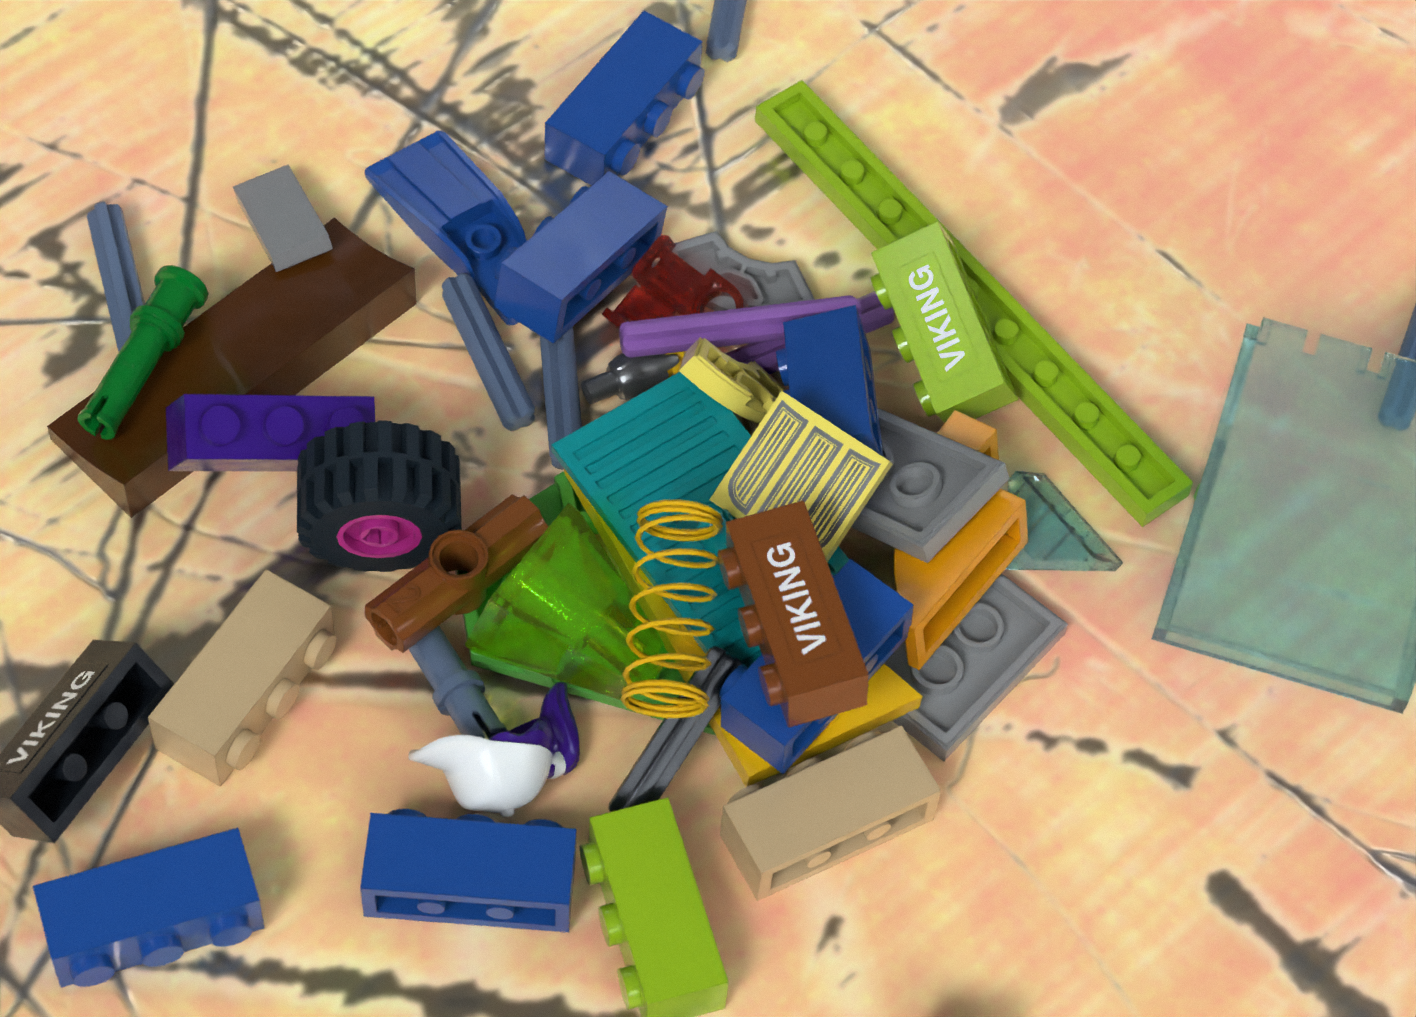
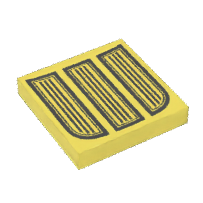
M781 391L709 500L723 510H728L737 519L804 500L828 563L893 464Z

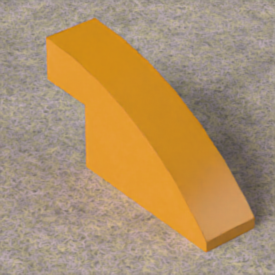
M954 410L937 432V434L999 460L997 429ZM1000 488L928 563L895 548L894 577L896 592L914 604L911 626L909 627L907 639L903 642L909 666L917 670L923 667L1028 543L1025 499Z

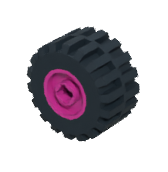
M378 420V422L369 423L364 421L349 423V426L334 427L324 431V436L314 437L307 443V449L301 450L298 456V540L303 547L309 548L311 555L317 559L328 560V564L364 572H391L415 568L429 557L431 545L438 536L448 531L462 530L459 456L455 455V448L450 442L441 441V435L431 430H420L417 425L409 423L398 424L392 423V421Z

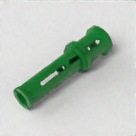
M173 265L161 267L154 278L156 287L145 305H139L133 310L130 315L131 333L87 405L78 415L77 420L79 424L91 435L96 436L103 424L105 428L100 434L101 439L110 440L115 437L119 425L163 353L171 351L181 344L185 334L183 326L194 309L204 306L208 299V290L205 284L190 271Z

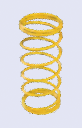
M680 499L659 500L644 505L637 513L638 518L636 521L640 528L637 530L635 540L638 546L648 555L636 562L632 569L635 580L645 589L631 598L629 608L632 614L643 624L631 630L625 641L629 649L639 656L640 659L628 665L622 674L627 685L621 691L622 697L620 700L628 709L647 716L660 718L694 717L706 711L709 706L707 703L709 697L702 689L691 684L672 680L648 679L632 682L629 674L634 667L648 662L684 671L705 670L712 663L706 657L688 653H663L649 656L638 650L632 640L637 632L650 627L682 636L709 635L715 630L709 622L691 618H665L651 621L639 614L635 606L639 598L650 593L685 602L711 601L718 594L710 587L692 583H669L651 586L641 579L638 571L643 563L652 559L679 567L709 568L719 563L718 557L714 553L691 548H675L654 552L643 544L641 538L645 531L650 535L667 540H705L720 533L724 520L718 511L708 505ZM661 512L689 513L663 516L651 521L645 519L650 514ZM671 521H700L712 525L698 529H678L658 524ZM695 555L707 557L713 561L688 562L665 556ZM689 589L703 591L710 595L688 596L664 590ZM687 624L701 626L707 629L685 630L672 628L665 625ZM683 659L698 661L703 664H680L664 660ZM656 693L677 694L693 699L673 698ZM641 694L650 699L677 705L653 704L637 700L631 696Z

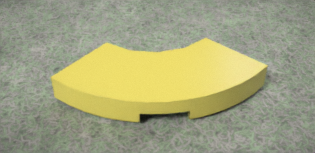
M701 337L685 352L679 369L686 378L715 401L739 416L760 424L780 394V391L786 390L755 361H751L748 364L738 362L720 351L707 339H702Z

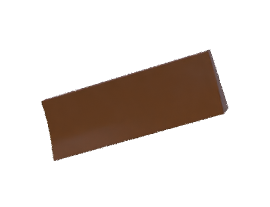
M334 217L324 225L333 247L332 250L278 272L275 271L271 263L183 327L185 334L181 344L171 351L163 353L119 425L114 438L110 440L101 439L100 434L105 428L103 424L98 434L94 436L84 430L77 420L80 411L85 408L92 397V393L47 426L50 439L132 518L194 472L168 471L167 406L184 394L296 395L417 304L415 268L378 251Z

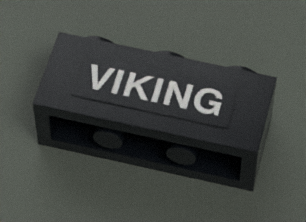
M92 640L0 753V825L12 837L55 843L148 726L149 715L172 688L174 683L136 642Z

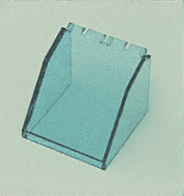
M1265 317L1261 321L1260 328L1259 326L1247 323L1207 435L1151 639L1403 714L1416 682V360L1384 352L1378 373L1367 370L1372 353L1371 347L1321 333L1315 355L1302 352L1308 329Z

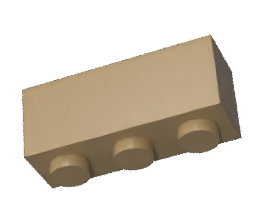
M266 569L149 715L148 721L155 749L220 787L234 769H244L254 757L260 744V735L272 719H282L292 708L299 692V684L312 668L315 670L322 668L332 655L337 642L334 632L332 606Z
M902 725L883 734H880L879 731H871L853 740L845 751L823 761L819 757L807 759L796 765L786 778L764 788L761 784L750 785L735 793L727 804L723 806L720 836L754 897L759 901L934 820L941 789Z

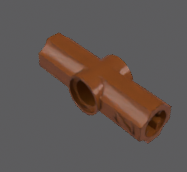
M512 494L467 529L448 531L438 536L431 545L427 559L365 605V617L372 625L376 636L391 651L396 649L404 653L453 614H468L478 609L485 601L488 587L550 540V528L544 521L540 509L525 495L517 497ZM454 570L467 571L468 573L462 575H455L449 572Z

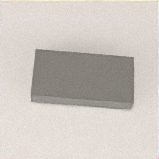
M289 164L233 186L237 201L276 272L333 249L328 232Z

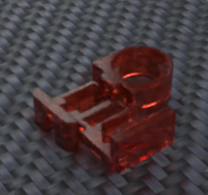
M661 235L632 269V276L641 287L639 288L637 285H634L614 311L607 307L602 315L610 324L620 330L621 324L630 322L628 318L631 321L672 317L676 316V311L679 315L704 313L708 302L718 296L732 298L735 301L736 309L748 308L749 306L740 291L733 284L711 268L705 276L672 252L676 245L669 236ZM656 258L660 259L658 264L655 267H652V263L654 262V260Z

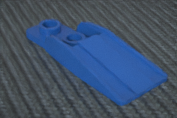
M436 131L365 169V178L409 228L457 275L461 273L470 275L479 292L505 324L512 326L519 323L494 307L498 286L495 271L500 259L510 248H519L527 241L524 230L502 192L446 132Z

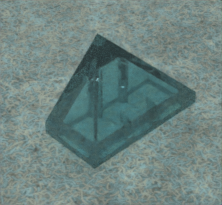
M1016 471L1008 480V492L1026 500L1028 543L1007 566L1006 570L1116 572L1124 563L1045 473Z

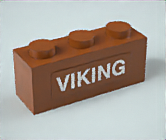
M804 500L727 521V548L717 552L718 561L727 589L731 590L739 587L745 606L738 608V617L746 644L749 648L759 645L766 665L758 667L762 690L769 707L780 704L787 726L790 728L866 706L869 674Z

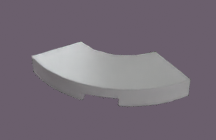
M717 231L661 247L660 260L672 279L693 299L713 311L815 300L795 260L770 263L750 259L729 247Z

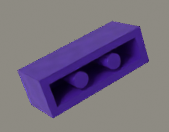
M184 394L166 407L168 471L297 472L298 456L301 450L307 449V443L314 437L324 436V431L334 427L349 426V423L361 421L365 423L375 422L374 396Z

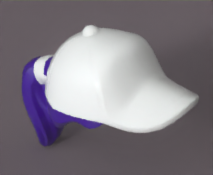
M560 681L549 689L543 699L539 718L517 726L509 732L495 734L490 739L472 735H453L440 738L421 749L410 750L408 754L409 760L442 770L453 795L463 808L473 811L500 813L503 817H512L515 809L528 804L539 794L546 779H555L568 774L576 767L579 761V734L568 700L567 683Z

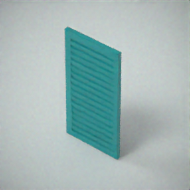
M678 372L551 444V452L634 561L638 562L648 555L638 546L635 540L637 530L640 528L636 521L639 509L654 501L680 499L708 505L716 511L720 510L723 512L722 508L709 499L751 435L731 410L715 401L681 372ZM661 512L650 514L645 519L651 521L663 516L689 513ZM671 521L658 525L678 529H696L700 521ZM645 531L641 538L643 544L654 552L675 548L705 550L698 541L667 540L650 535ZM839 546L827 563L833 576L849 561V558ZM695 555L665 556L688 562L713 561L707 557ZM652 559L640 566V569L653 586L669 583H692L710 587L718 594L713 600L706 602H685L662 597L678 618L699 619L709 622L715 630L709 635L693 636L705 654L712 646H718L733 654L748 668L762 654L759 645L749 648L746 644L738 617V608L745 606L744 601L737 589L728 590L722 582L723 576L718 564L709 568H686ZM689 589L664 590L688 596L710 595L703 591ZM684 624L688 630L707 629L701 626Z

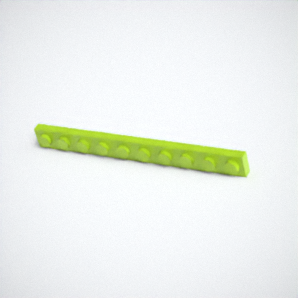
M803 80L756 106L755 122L876 249H880L937 221L940 223L954 242L1017 396L1142 527L1189 496L1193 486L1190 478Z

